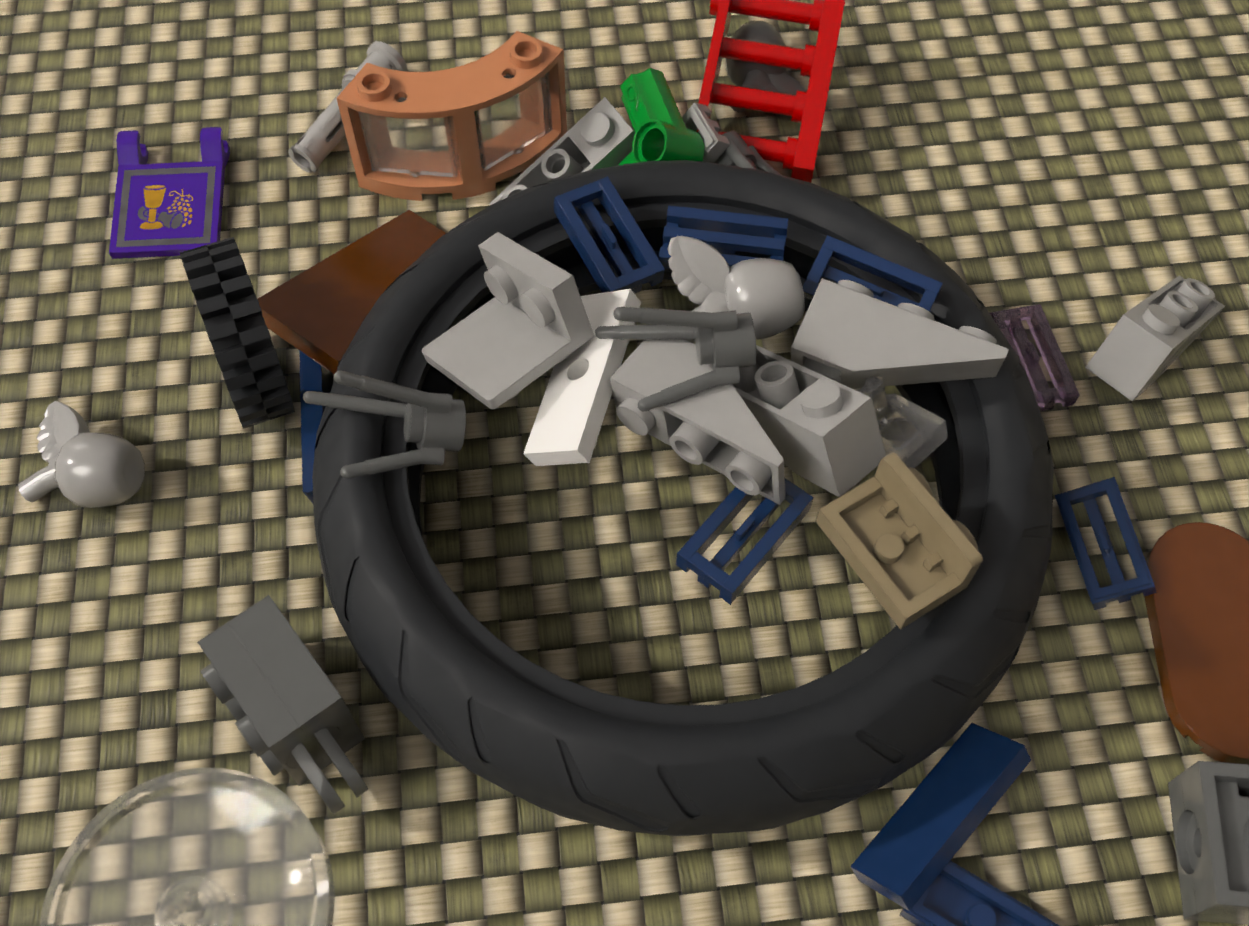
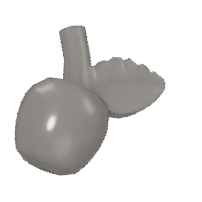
M676 236L670 239L668 254L671 257L668 263L669 268L672 270L671 277L674 283L678 285V290L682 295L688 296L689 301L700 305L692 311L714 313L736 310L737 313L750 312L756 340L777 335L801 320L805 311L804 292L800 276L791 263L776 259L755 258L740 261L729 267L727 261L717 249L699 239L686 236ZM685 339L691 343L695 342V339Z
M58 401L48 405L44 413L45 418L39 425L41 430L37 436L39 441L37 446L38 451L42 453L43 460L49 464L18 484L21 495L27 501L35 502L52 490L59 488L63 496L77 506L87 508L108 507L125 502L140 490L145 478V463L140 450L119 436L107 433H90L83 417L68 405Z

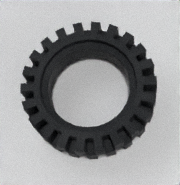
M234 237L180 252L200 315L243 429L294 413L295 408L279 364L276 350Z

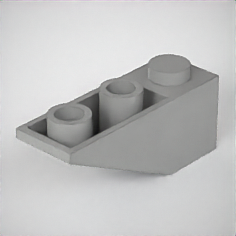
M604 97L489 204L492 205L535 185L592 169L617 166L632 151L635 131L607 98Z
M1179 275L1123 314L1085 368L1129 400L1134 401L1166 371L1225 306L1214 299L1215 293L1207 285L1196 279H1184Z
M821 278L791 346V361L852 389L996 377L1009 351L1008 348L997 345V340L991 334L981 329L962 326L958 330L934 321L933 314L920 306L910 303H900L898 306H894L873 298L874 294L859 283L850 280H839L836 284Z
M685 339L643 340L610 377L616 413L620 421L629 430L638 435L645 436L649 434L670 445L685 461L695 465L703 463L727 476L729 481L742 492L749 495L760 494L780 505L786 498L784 459L733 384L717 385L646 412L639 410L638 402L640 399L713 371L711 364L699 365L696 345Z
M756 345L755 366L739 368L740 383H735L733 386L783 457L784 464L797 475L840 497L879 465L880 460L886 456L871 397Z

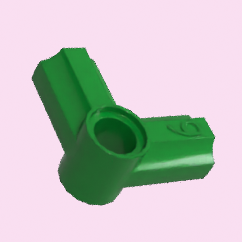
M649 68L644 72L631 74L620 85L623 93L621 99L634 128L635 135L632 141V151L618 165L646 161H703L705 151L703 138L698 132L686 128L663 72Z

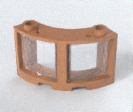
M516 31L509 40L490 54L476 61L451 69L429 72H406L366 63L336 98L359 187L377 194L407 200L423 201L422 194L452 193L453 200L495 191L497 182L512 177L517 173L522 174L567 132L564 49Z

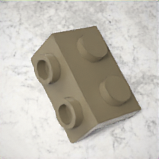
M895 452L880 460L874 477L820 508L815 521L900 630L966 589L983 561L982 555L978 551L976 540L969 529L961 522L952 520L933 498L932 490L925 477L918 470L912 467L908 468Z

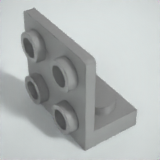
M499 232L478 245L488 269L484 272V280L495 297L422 349V353L430 365L490 409H496L506 401L517 396L522 389L556 364L567 359L571 353L594 337L573 275Z

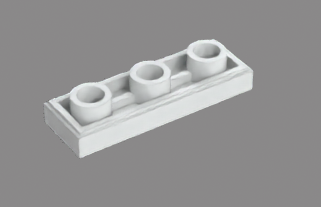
M631 289L580 296L594 337L553 368L523 453L535 466L590 463L613 393L610 377L621 366L630 341L599 339L595 335V330L600 326L634 325L635 322L619 321L613 316V312L617 307L640 308L641 301Z

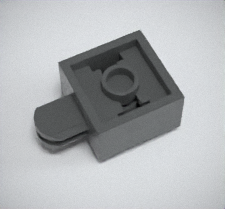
M269 595L198 641V644L211 662L200 672L222 704L227 706L237 722L235 724L255 754L261 757L274 776L286 769L298 786L309 779L333 814H336L345 805L321 771L333 762L357 798L368 790L365 782L345 755L347 751L365 739L339 692Z
M1197 761L1168 782L1184 920L1249 925V765Z

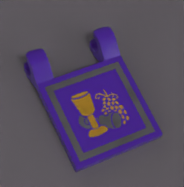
M221 127L201 129L200 147L202 162L147 164L148 150L145 144H140L141 136L136 130L118 132L116 140L118 173L109 254L112 259L180 256V252L220 241L225 166L230 156V147L227 141L223 140Z

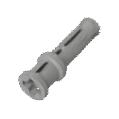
M375 41L368 47L367 58L356 70L351 69L347 71L343 76L341 92L366 63L406 72L408 71L407 64L393 47L384 42ZM340 93L318 116L296 144L292 145L288 150L292 161L308 173L312 171L315 173L319 165L346 135L336 99Z

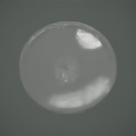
M225 768L186 769L153 778L132 788L103 808L83 828L65 852L54 872L42 907L39 926H332L335 906L333 872L325 845L315 826L300 807L277 787L256 776Z

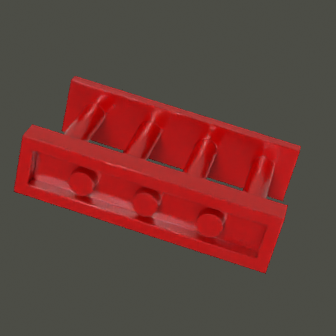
M711 0L709 15L716 16L699 104L706 105L710 112H712L713 104L792 116L791 122L801 123L798 138L788 137L787 142L746 135L740 136L748 146H754L764 160L783 163L782 168L792 170L791 178L811 183L845 0H814L813 4L791 0ZM735 13L809 25L810 31L818 32L816 45L806 44L805 49L729 38L727 34L731 14ZM722 58L801 70L800 76L810 77L807 92L797 90L796 95L718 83ZM718 131V134H719V135H722V134H724V133H727V132Z

